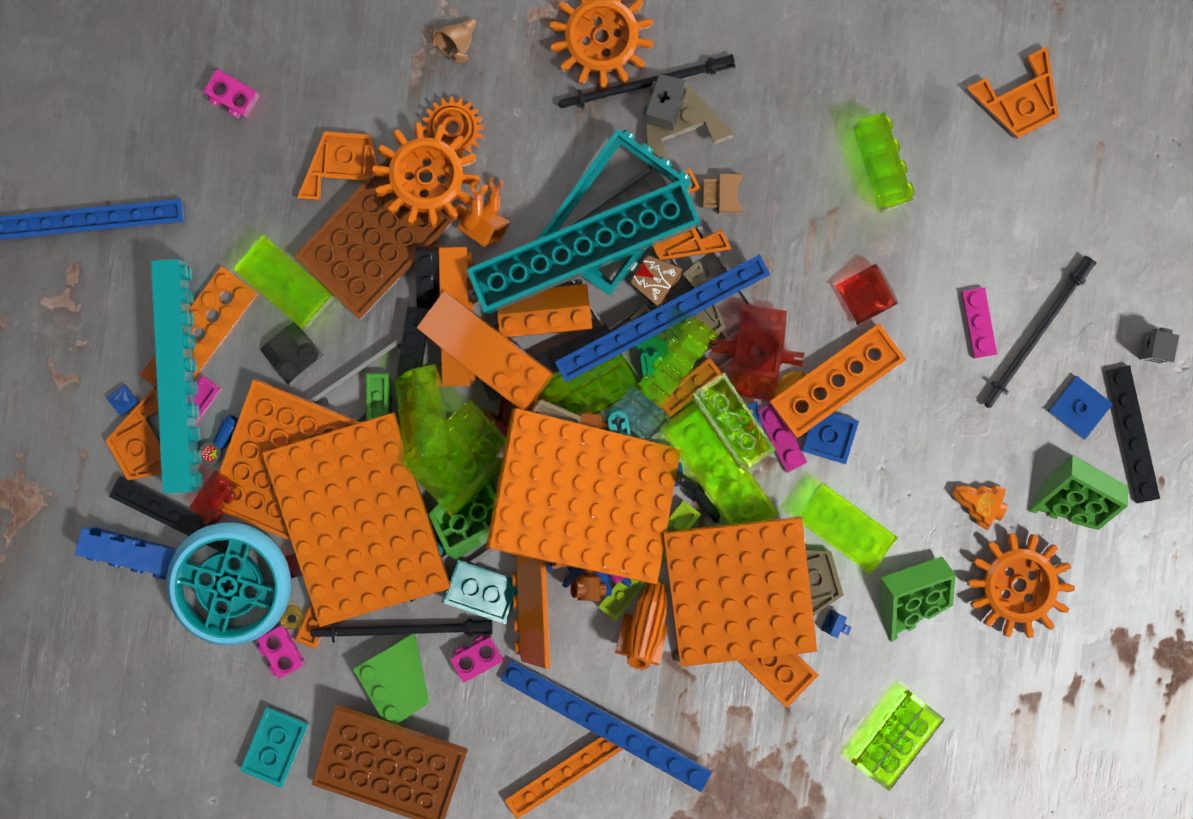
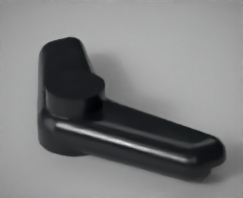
M683 474L679 475L677 478L678 483L686 490L688 497L693 502L698 500L713 522L718 523L721 515L706 495L703 487L697 481L694 482Z

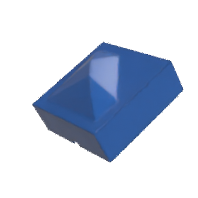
M125 384L106 398L119 416H123L140 403Z

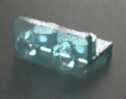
M632 386L614 406V408H620L626 413L630 430L643 440H647L666 416L661 406L652 403L641 390L635 389ZM615 415V418L618 420L623 419L619 415Z

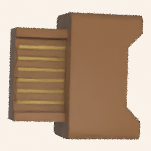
M719 174V179H703V209H718V214H742V206L738 203V185L743 179V174Z

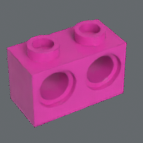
M216 69L203 91L208 96L207 101L217 107L220 104L228 108L226 112L238 119L240 115L247 119L260 96L257 91L219 69ZM219 85L226 86V91L222 95H216V88ZM244 96L246 98L245 104L237 107L235 105L236 99Z
M285 624L257 639L259 642L257 648L262 656L266 655L270 662L268 667L273 676L277 675L280 679L306 664ZM271 636L278 638L280 642L278 648H272L269 645V638ZM285 656L290 659L291 665L289 668L281 666V657Z
M483 634L473 640L474 645L468 648L463 645L453 651L454 656L450 660L463 683L504 661V657L492 635L486 637ZM487 645L491 647L493 654L490 657L482 656L480 653L482 646ZM462 657H469L472 660L473 664L470 668L461 666L460 659Z

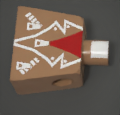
M647 256L643 263L637 261L630 271L631 274L635 275L631 280L632 286L657 308L664 305L683 275L681 268L651 256Z

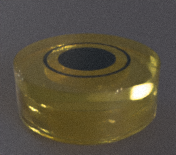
M295 605L287 606L280 619L281 624L287 629L300 627L303 623L302 610Z

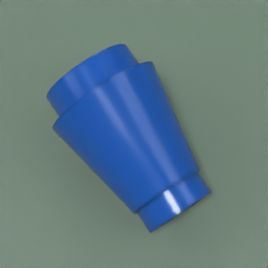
M232 414L223 417L213 440L217 447L225 449L230 443L239 418Z

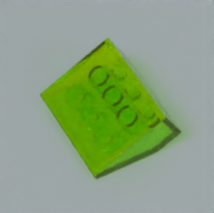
M469 400L401 463L452 518L500 474L502 460L495 456L504 446L507 438Z

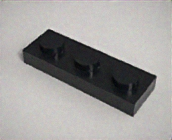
M416 247L417 307L431 309L440 297L439 247Z

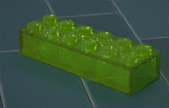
M694 401L660 426V429L729 524L771 520L779 514L699 401Z

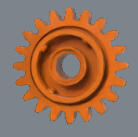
M453 96L450 97L449 103H446L445 99L441 98V106L433 102L435 110L427 109L426 111L430 117L422 118L423 122L428 124L423 126V132H428V134L424 135V138H434L435 130L441 124L444 125L442 142L450 145L455 138L461 135L464 141L462 146L455 151L456 154H459L461 158L464 157V151L473 154L470 147L479 148L475 140L483 139V136L478 131L484 130V126L477 125L483 118L482 116L475 117L478 109L470 110L472 106L470 101L464 106L463 98L461 97L457 103H455ZM451 123L459 125L458 131L454 134L447 132V126Z

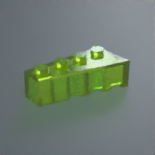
M694 317L692 320L687 319L680 328L682 334L678 339L675 337L671 339L666 346V349L669 350L664 357L659 355L652 364V367L655 369L650 376L645 374L637 384L640 386L638 391L660 408H662L680 385L681 379H684L695 365L694 362L706 352L710 341L715 340L719 335L697 317Z

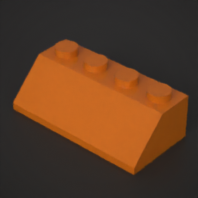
M587 284L553 287L497 310L499 332L507 338L592 330Z

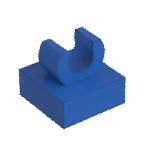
M830 609L821 630L838 638L840 632L849 635L852 627L845 624L847 617Z

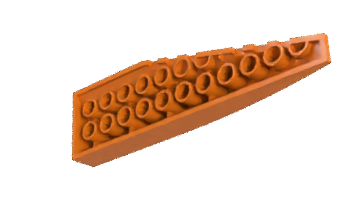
M537 397V399L534 401V403L531 405V407L529 408L528 411H530V409L533 407V405L535 404V402L538 400V397ZM516 555L517 573H512L513 587L517 586L518 595H513L514 609H518L519 618H514L515 632H519L520 641H515L516 655L520 654L522 662L550 669L545 562L539 559Z

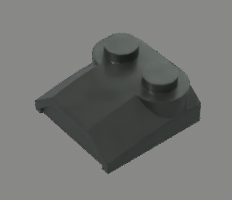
M296 321L285 327L260 349L287 385L294 382L324 357Z

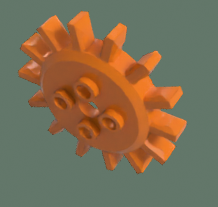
M579 0L581 5L576 9L561 1L558 6L563 13L569 16L567 24L557 21L551 22L550 29L555 32H564L566 40L555 42L550 46L552 52L568 49L571 56L563 61L560 66L563 72L570 70L577 63L583 67L582 72L579 74V84L583 85L592 71L600 74L599 84L601 89H605L608 83V72L616 71L623 84L628 82V74L623 68L628 61L634 64L636 68L643 70L645 62L634 54L637 47L653 49L654 42L649 39L638 38L639 30L648 29L653 26L652 19L636 21L633 16L643 6L642 0L634 1L628 8L621 3L622 0ZM597 18L602 20V24L599 26L593 23ZM615 30H620L622 35L620 37H615L613 35V32ZM605 31L609 36L608 40L603 43L598 42L595 38L596 33ZM584 38H589L591 43L589 45H584L582 43V40ZM604 49L610 51V55L608 57H604L602 55V51Z
M421 122L416 123L414 129L416 139L409 142L398 129L394 131L395 141L400 145L396 152L380 145L378 153L391 161L390 166H373L372 175L389 177V183L377 187L375 194L376 197L385 196L389 193L394 194L396 200L389 205L387 212L390 215L396 213L402 205L411 209L407 216L408 226H413L416 222L417 213L421 212L428 213L430 227L436 228V211L444 209L448 217L455 221L458 218V213L451 203L458 199L464 204H472L473 197L462 191L461 186L462 184L471 185L479 181L478 175L463 174V167L475 163L476 155L468 154L459 158L455 151L462 146L464 138L460 135L450 145L442 142L444 125L441 124L436 128L434 138H424ZM424 160H429L431 164L429 166H424L422 162ZM422 172H429L432 175V180L427 183L422 182L419 179V175ZM411 174L414 178L412 180H407L405 178V175ZM444 177L446 182L439 183L437 179ZM426 191L429 195L427 197H422L420 195V192Z
M1008 533L1009 550L1001 552L998 545L990 541L987 543V546L995 557L990 564L986 563L983 559H973V564L984 569L985 574L982 580L974 578L967 580V585L973 588L983 587L984 596L973 600L970 604L974 609L981 608L986 604L991 607L992 612L986 616L983 622L988 627L993 625L998 617L1005 618L1004 636L1011 637L1015 622L1023 623L1025 636L1027 638H1034L1032 621L1040 619L1043 626L1052 630L1055 628L1053 621L1046 613L1052 607L1059 612L1068 613L1069 608L1065 604L1058 602L1056 598L1059 591L1072 592L1075 591V586L1068 583L1059 584L1057 575L1068 571L1071 565L1065 562L1055 567L1052 566L1049 559L1058 550V547L1054 544L1048 546L1043 554L1035 552L1038 535L1031 534L1028 538L1026 549L1018 548V540L1015 533ZM1008 567H1011L1013 570L1010 576L1005 574V570ZM1030 571H1033L1035 573V577L1030 580L1028 578V573ZM1021 578L1025 582V588L1018 592L1014 589L1013 583L1016 579ZM1004 590H1008L1009 596L1007 598L1002 597V592ZM1029 593L1031 600L1026 602L1024 596Z

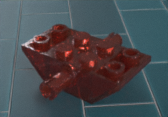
M741 304L736 339L728 341L713 337L712 344L721 345V347L711 346V352L729 354L733 357L727 394L771 401L774 397L780 365L784 363L802 367L803 360H797L794 357L803 359L804 352L784 350L783 347L787 311ZM760 346V351H763V355H760L757 359L752 350Z

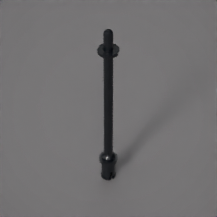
M733 54L716 59L710 57L707 58L704 64L662 75L678 79L703 73L714 76L716 72L735 69L736 65L734 64ZM659 75L582 94V91L578 89L577 96L561 99L558 102V106L560 108H567L580 104L583 110L587 102L651 87L654 81L657 82Z
M1085 255L1075 271L1070 272V282L998 383L995 381L990 383L994 389L984 402L986 408H991L1002 393L1005 395L1009 394V391L1006 389L1009 382L1077 286L1086 283V277L1097 264L1092 258Z
M467 618V621L454 624L337 628L336 623H332L331 628L312 629L310 635L312 637H332V642H336L337 637L463 632L468 637H471L472 634H493V623L491 619L472 621V618Z

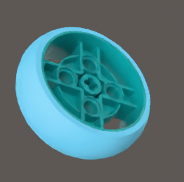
M219 523L194 532L181 543L168 567L166 591L175 617L186 630L203 641L217 645L233 646L260 638L279 622L289 603L291 575L284 554L266 534L256 528L240 523ZM220 540H230L227 550L208 556L202 563L190 560L193 554L204 545ZM251 547L260 553L270 566L274 584L263 581L258 565L249 557ZM230 558H238L241 566L233 567L230 564ZM201 574H210L212 582H204ZM227 580L232 581L231 585H234L230 589L226 588V584H223ZM184 585L195 588L200 604L209 612L207 620L199 615L190 604ZM246 586L255 587L257 594L249 595L246 592ZM217 602H226L228 610H220ZM256 605L267 608V611L259 619L248 625L228 627L231 618L248 613Z

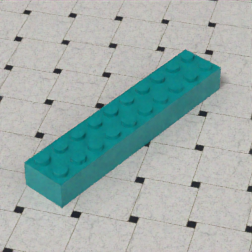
M681 179L468 268L467 272L483 312L490 314L700 227L702 223L684 180Z
M180 259L151 261L162 490L163 494L197 492L203 486L202 473H199L202 454L201 450H198L197 441L201 439L200 428L196 425V418H199V405L195 404V395H198V383L194 381V372H197L196 358H193L196 338L195 335H192L191 327L195 325V317L190 308V303L194 301L193 290L189 288V280H192L193 276L192 268L188 267V263Z

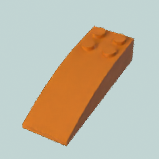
M443 291L417 327L468 370L521 410H529L555 375L446 291Z

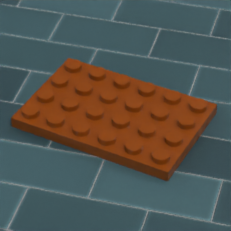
M386 158L380 166L389 167L391 161ZM372 174L294 255L359 320L415 263V248L430 247L454 222L448 217L446 211L442 209L436 211V228L430 227L428 213L421 212L417 213L416 222L413 226H408L407 216L411 209L402 205L396 213L390 215L387 212L389 205L396 200L394 194L389 193L385 196L376 197L375 189L381 185L388 184L389 177ZM407 174L405 175L407 180H412ZM425 191L420 192L422 197L428 196Z
M336 705L312 785L411 819H445L468 749Z

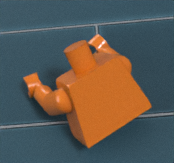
M494 176L489 180L491 193H489V201L484 207L482 195L488 191V185H482L480 191L477 192L476 187L480 181L470 185V191L474 195L471 207L467 208L461 203H458L455 207L458 218L461 219L458 229L484 247L500 242L510 224V221L497 214L500 210L499 189L503 186L504 181L501 179L499 186H495L493 184Z

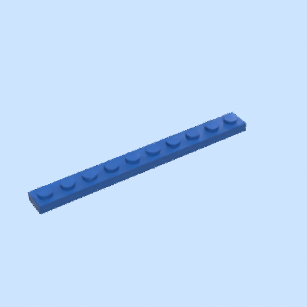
M174 199L0 216V240L184 223L183 200Z
M759 254L557 360L555 363L563 379L567 382L769 276L770 273Z
M513 659L500 680L699 792H702L712 774V770Z

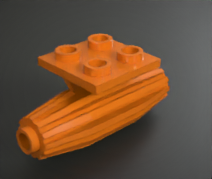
M658 581L657 584L646 583L636 603L633 616L625 613L623 616L615 653L626 656L627 664L635 669L643 670L648 669L650 664L657 666L660 664L668 626L664 625L667 614V587L662 582Z

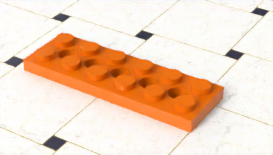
M223 266L218 269L190 307L195 317V325L191 326L192 335L197 328H203L205 331L204 339L201 341L196 340V348L193 349V358H196L197 372H194V380L259 294ZM226 291H229L233 296L229 304H223L221 301V295ZM210 310L218 311L219 318L216 322L211 323L208 321L207 314ZM155 354L140 376L157 388Z
M878 323L776 396L769 404L795 439H798L899 366L906 358L880 323ZM870 349L877 350L880 353L879 360H871L868 356V351ZM852 362L859 363L862 367L861 373H853L850 370V364ZM834 375L841 376L844 380L843 386H834L832 377ZM816 388L823 389L826 393L825 399H816L813 394ZM796 402H805L807 412H797L795 409Z

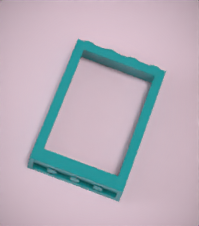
M616 129L536 240L557 232L621 145L673 183L683 179L688 191L693 186L689 181L691 177L682 170H679V172L671 168L673 164L663 156L660 159L652 154L654 150L645 143H642L640 146L633 141L636 137L624 129L621 132ZM646 249L630 255L612 280L597 269L582 276L612 297Z

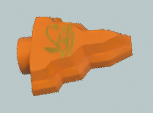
M996 485L992 488L981 486L977 489L969 486H956L952 492L958 503L968 508L969 515L977 519V525L987 531L995 519L998 521L1002 520L1008 504L1003 502L1006 489Z

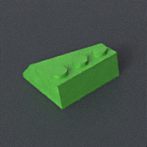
M1072 455L1043 481L1029 508V512L1036 514L1038 511L1049 513L1051 518L1058 519L1060 516L1071 519L1074 524L1099 530L1128 507V486Z
M480 462L476 464L474 470L466 478L464 477L459 482L460 485L428 514L446 553L454 559L485 544L488 540L497 488Z
M942 556L881 577L879 609L891 642L898 639L897 634L905 629L911 631L916 628L915 624L924 618L930 620L953 606L956 574Z
M416 634L405 637L353 669L382 720L393 724L401 722L430 703Z

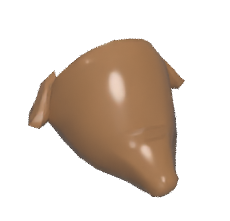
M470 18L463 23L447 25L438 29V31L433 30L431 34L432 46L437 45L447 57L455 61L454 63H465L469 60L466 52L472 42V33L477 24L476 20Z

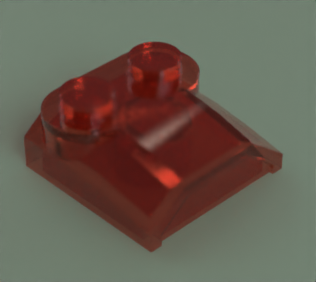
M877 263L836 285L855 318L857 326L898 304L891 285Z

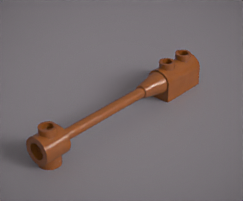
M577 414L581 416L582 425L608 431L607 422L602 421V415ZM585 570L582 575L577 577V580L574 579L571 582L570 586L571 596L577 598V601H600L601 596H605L607 591L605 582H601V577L590 570Z

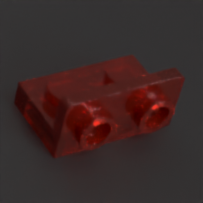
M215 470L189 508L205 519L204 524L217 523L224 514L222 511L226 504L229 505L236 497L235 490L238 485Z

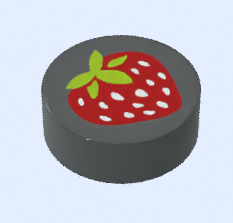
M213 442L205 443L199 449L202 454V463L206 465H215L222 459V449Z

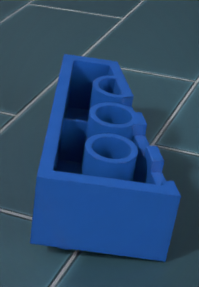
M90 526L81 529L75 555L85 557L87 560L94 562H107L108 565L122 568V566L131 568L130 571L144 574V571L153 573V577L166 580L170 561L178 548Z

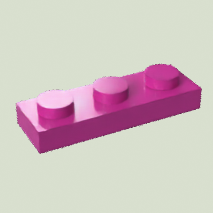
M985 287L962 291L973 359L997 355Z
M768 405L760 409L763 428L786 473L807 463L795 437L772 406Z

